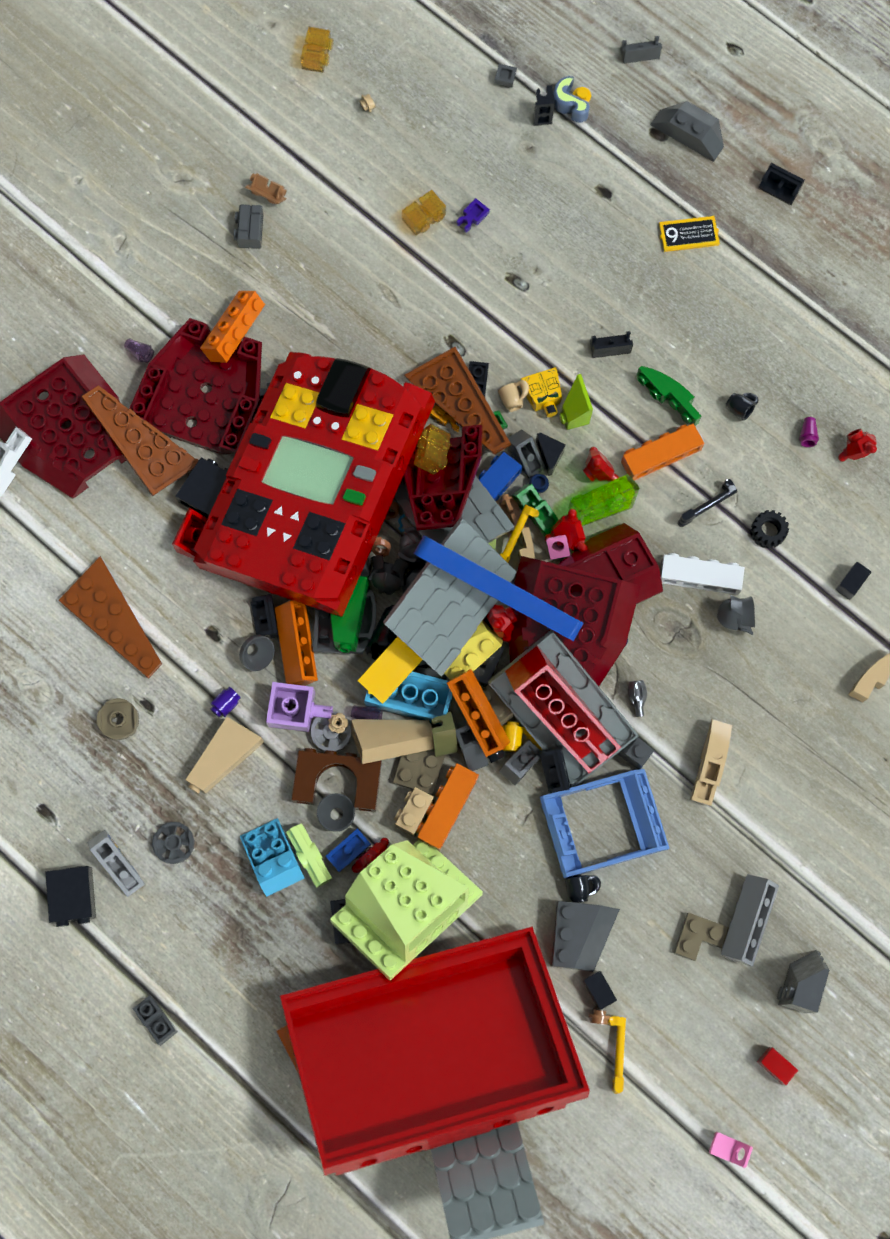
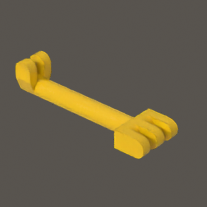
M526 504L503 553L500 554L507 563L511 558L510 555L529 515L532 517L539 516L538 510Z
M612 1016L608 1019V1024L617 1027L612 1091L615 1094H619L623 1091L624 1087L623 1064L626 1018Z

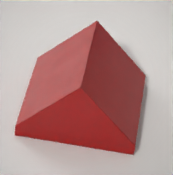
M191 508L188 509L172 545L177 553L194 559L197 554L194 547L207 518Z

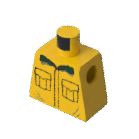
M556 367L521 378V380L526 381L529 385V392L526 398L534 411L544 409L547 417H553L558 414L555 405L561 403L562 393Z

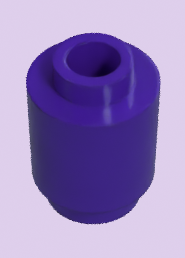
M228 687L226 690L223 689L210 703L212 706L210 710L217 717L221 715L226 717L239 704L238 701L241 697L231 687Z

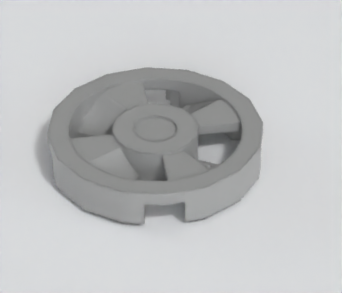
M333 711L332 715H336L338 712ZM317 717L311 726L313 743L322 751L338 752L344 749L351 738L350 723L342 733L347 734L343 742L338 738L340 733L332 732L329 729V718ZM318 723L324 726L323 730L315 729ZM326 739L329 740L328 747L321 745Z

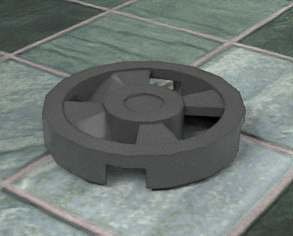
M180 822L163 824L154 834L152 840L155 855L167 864L184 862L190 857L195 844L191 830ZM177 827L185 830L180 837L176 835ZM162 832L167 836L165 841L158 839ZM182 845L189 846L186 854L180 850ZM167 850H170L169 858H164L162 855Z

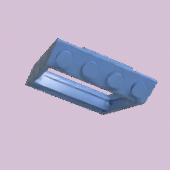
M645 769L632 770L572 787L570 790L554 792L540 797L541 807L547 820V827L550 831L554 850L564 878L581 875L670 849ZM620 782L641 850L582 868L561 797Z

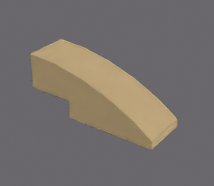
M890 653L872 665L858 679L848 694L849 696L863 703L869 698L874 687L880 689L886 684L890 676Z

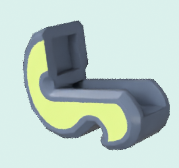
M566 76L561 78L555 85L553 91L554 108L563 114L572 113V121L584 122L588 118L589 102L569 93L573 87L574 77Z

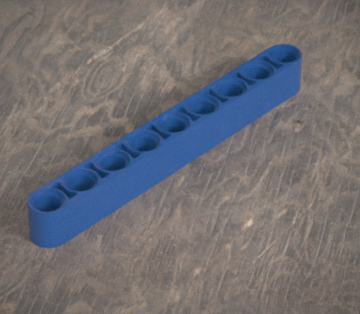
M423 535L413 553L572 641L575 640L584 624Z

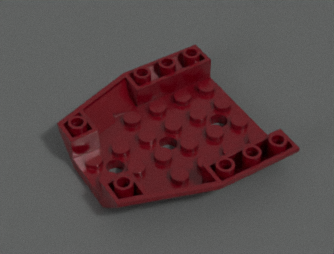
M189 318L149 362L129 409L166 436L221 455L236 454L259 404L262 342L244 336L227 363L211 362L200 349L211 333L208 324ZM205 385L212 387V390L208 393L201 391ZM194 419L197 420V425L195 427H188L187 422Z
M84 354L63 357L0 402V439L6 443L16 427L24 431L32 440L18 462L22 467L72 499L89 488L86 484L89 479L118 459L121 464L126 461L81 398L99 385L119 400L116 393ZM42 392L49 393L45 400L39 399V395ZM65 421L72 423L68 429H62L61 426ZM88 450L95 451L92 458L87 459L84 457Z
M521 556L514 585L584 623L574 641L555 631L554 633L596 684L600 686L626 646L641 585ZM575 584L582 587V594L578 597L573 596L570 592L571 587ZM515 609L513 611L518 621L513 623L514 629L511 632V640L509 641L510 663L551 630Z

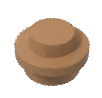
M594 1009L593 1013H589V1017H591L590 1023L608 1024L610 1015H606L605 1010Z

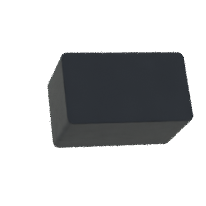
M856 562L837 586L836 591L851 600L869 577L871 571L859 562Z
M601 971L583 980L599 1010L617 1001Z

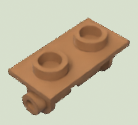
M258 173L251 175L250 181L252 183L245 187L251 190V193L263 196L273 204H279L286 200L284 196L287 190L284 189V186L274 181H271L270 185L267 186L268 178Z
M505 494L496 503L515 527L521 513L513 497ZM513 530L507 533L508 538L511 536Z

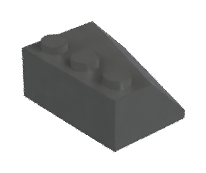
M558 901L556 903L551 967L594 972L620 909L602 905Z
M815 950L790 963L784 986L780 987L778 991V1005L803 1014L818 1013L830 971L826 962H823L824 958L820 956V951Z

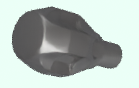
M643 680L630 681L628 685L629 699L633 707H635L636 717L644 716L643 706H645L647 698V688Z

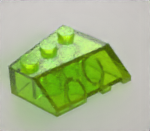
M626 474L586 494L574 496L569 503V510L575 509L578 520L581 521L582 526L633 508L640 488L629 474Z

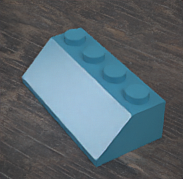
M412 671L383 704L372 694H368V690L364 702L365 706L417 720H429L432 723L431 720L433 718L446 715L449 712L453 694L447 685V680ZM441 722L436 723V725H443Z

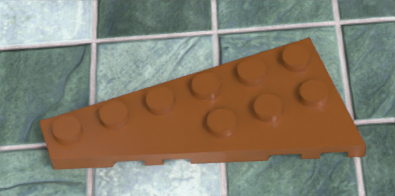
M456 347L404 375L413 385L431 392L435 399V404L461 427L482 424V445L495 455L511 446L509 439Z
M99 385L81 397L152 497L194 469L199 461L146 420L136 415L134 411L120 403L118 399Z
M100 556L59 601L149 679L162 665V662Z

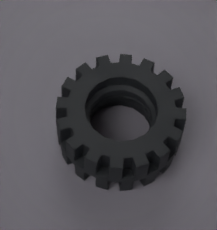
M766 510L755 518L751 526V534H753V540L756 539V544H762L761 547L763 548L765 546L768 548L774 546L775 548L785 540L789 532V523L785 521V516H781L782 513L778 512L777 514L775 510L771 512ZM766 522L773 523L777 527L778 533L775 536H768L763 532L762 525Z

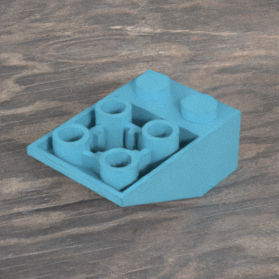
M278 818L240 836L258 883L266 897L305 879Z

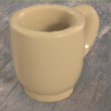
M520 380L517 383H510L499 389L498 393L502 403L509 412L517 411L523 407V399L529 392V385L526 381Z

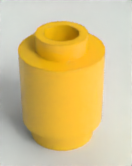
M508 721L507 725H502L510 743L502 750L517 752L519 747H521L523 727H520L518 722Z

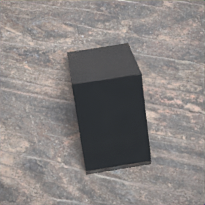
M540 432L537 433L536 443L547 474L550 476L560 461L566 444Z

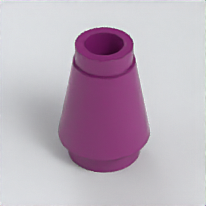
M814 417L804 418L799 441L804 447H814L819 441L816 419Z

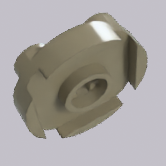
M121 698L111 699L98 711L97 726L106 737L112 740H124L136 733L139 725V713L134 705L127 700ZM117 714H120L123 721L117 725L116 722H113V719L117 717Z

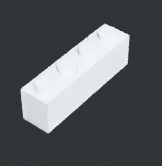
M668 553L667 555L664 554L662 558L660 575L662 584L739 595L742 591L745 567H741L737 563L722 564L718 560L710 559L703 561L695 556L684 558L679 557L675 553Z

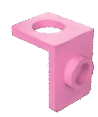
M566 535L546 539L550 560L570 556ZM560 541L564 544V547L557 546L554 542Z
M716 1132L709 1153L746 1168L753 1147ZM744 1148L745 1155L742 1160H739L738 1153Z

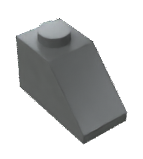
M521 429L508 437L511 443L509 449L512 456L522 465V470L528 478L546 469L531 435Z
M637 737L617 754L639 770L655 750Z

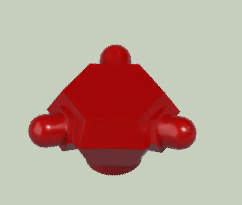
M862 429L850 432L847 435V447L838 455V459L844 462L848 458L856 460L864 458L870 453H875L877 451L875 435L863 432Z
M591 447L585 462L586 467L583 469L586 476L592 482L598 479L599 481L607 480L612 483H618L620 478L614 473L611 463L596 447Z
M570 509L568 515H563L552 527L551 533L545 536V541L547 538L566 535L570 550L586 551L587 546L584 541L586 537L581 521L578 520L577 511ZM554 542L557 546L564 547L562 542Z
M495 604L487 614L488 621L497 636L502 638L503 641L509 642L511 640V632L514 629L513 623L518 621L510 606L504 608L503 605Z
M382 838L379 843L376 842L355 862L352 866V871L359 873L387 849L389 840Z

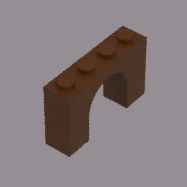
M304 748V751H298L292 794L293 803L314 805L317 782L321 774L332 767H344L350 770L357 779L355 810L376 812L382 760L362 764L360 757H357V754L345 753V756L337 755V752L325 750L324 753H316V749Z

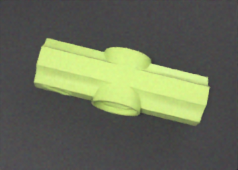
M302 823L288 830L286 834L297 851L296 855L304 869H307L314 885L318 888L332 880L329 871L322 861L323 857L315 843H312Z

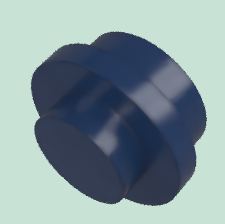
M535 474L531 477L529 484H532L540 494L548 489L549 480L543 474Z

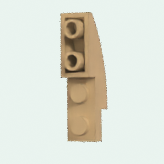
M711 720L700 759L702 760L690 797L691 800L712 805L716 788L720 785L725 767L732 725Z

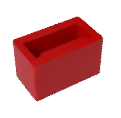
M768 1047L757 1061L778 1082L785 1086L799 1071L773 1047Z

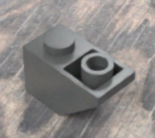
M467 725L457 729V744L467 768L475 771L488 766L487 758L470 726Z

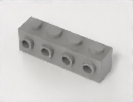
M747 874L739 901L736 904L733 919L729 925L726 940L722 946V956L731 961L753 967L779 885L769 879Z

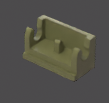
M451 712L433 718L431 720L432 724L438 722L443 724L432 729L435 757L458 752L456 729Z

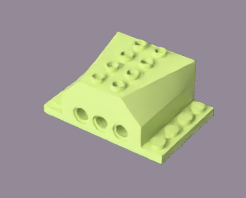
M407 840L389 846L359 873L345 895L346 905L330 918V922L385 977L392 980L482 896L483 891L436 848L420 840L412 845Z

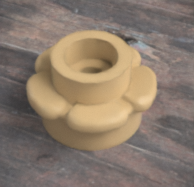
M369 94L362 95L360 104L363 110L372 112L371 110L376 107L373 99Z
M342 713L332 715L328 720L329 729L336 733H343L349 724L348 719Z

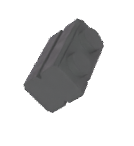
M240 204L239 212H235V223H238V229H234V241H237L239 248H261L264 217L261 205L250 206Z

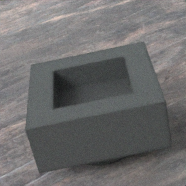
M499 64L495 84L513 88L517 67Z

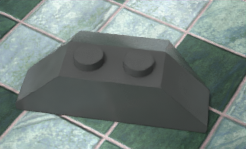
M688 101L661 109L650 124L652 127L713 162L724 148L719 119Z

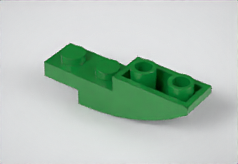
M644 366L638 368L637 380L642 386L648 388L653 399L658 400L661 404L668 400L671 408L681 414V418L686 424L691 425L694 423L696 426L702 416L692 406L695 397L684 386L668 375Z

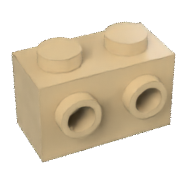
M416 787L413 792L409 790L404 799V802H406L404 809H399L394 818L397 821L395 824L396 828L415 837L416 831L420 823L423 822L430 804L434 801V797Z

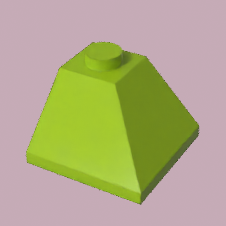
M581 374L576 376L562 406V411L559 413L561 423L565 424L567 430L590 424L593 408Z

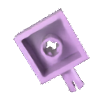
M272 682L266 723L268 727L310 732L311 719L313 717L331 718L333 706L316 705L314 702L316 693L314 687ZM291 704H294L295 708H292V711H289L287 707H290Z

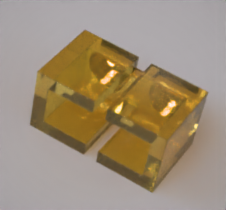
M308 26L305 43L308 44H304L300 58L302 69L324 72L325 66L329 64L330 55L328 53L329 50H332L334 42L331 38L330 30Z
M430 190L418 199L421 203L420 206L414 201L402 210V220L416 236L426 232L430 228L431 223L434 224L435 222L442 221L446 215V205L433 190Z
M429 424L423 430L418 441L414 465L433 475L439 470L444 469L448 461L446 457L450 448L449 440L451 434L433 424Z

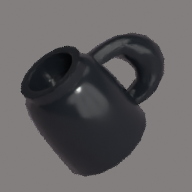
M733 393L727 400L726 406L732 414L744 421L752 414L759 399L752 393Z
M594 875L565 878L568 897L574 903L588 901L589 896L597 893L601 887L600 879ZM589 880L593 882V889L591 892L589 888Z

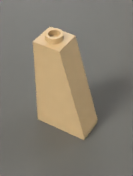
M226 717L186 778V781L190 784L189 788L198 794L200 791L204 793L209 792L263 744L262 737Z
M351 720V734L362 764L434 749L433 728L429 720Z

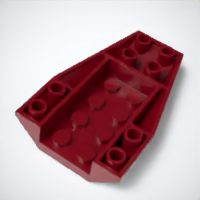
M482 424L463 426L462 437L427 440L423 430L404 473L417 530L454 527L462 516L481 461Z
M626 523L591 537L585 542L587 546L586 551L580 552L575 550L558 564L641 585L636 604L663 592L657 562L640 533ZM578 584L573 585L570 589L571 594L575 597L582 594V587Z

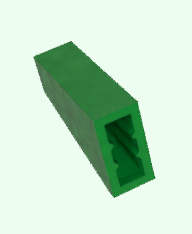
M359 577L343 616L331 614L333 641L335 648L340 652H356L369 588L367 577Z

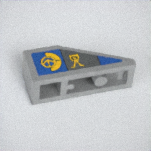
M103 830L88 841L90 851L127 897L145 884L106 830Z

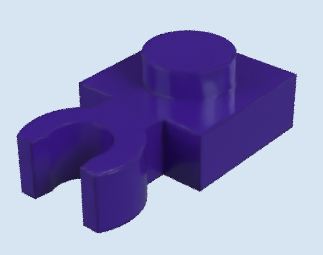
M475 198L463 210L464 216L457 220V226L459 227L462 223H466L464 232L467 233L471 229V224L474 223L478 226L490 213V209Z

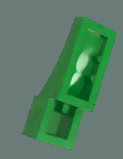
M525 484L511 496L521 510H523L526 504L539 511L538 517L529 515V518L541 533L546 536L551 533L552 527L559 519L546 500L540 497L533 485Z

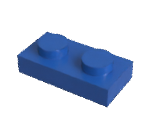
M357 828L329 852L326 858L340 873L369 848L371 843Z

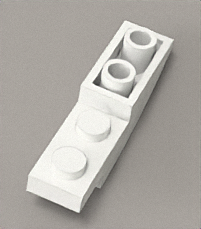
M17 427L6 443L0 441V498L16 475L11 470L32 440L30 436Z

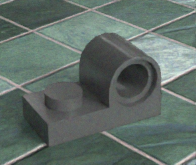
M528 740L504 764L499 772L514 786L517 785L540 759V749Z

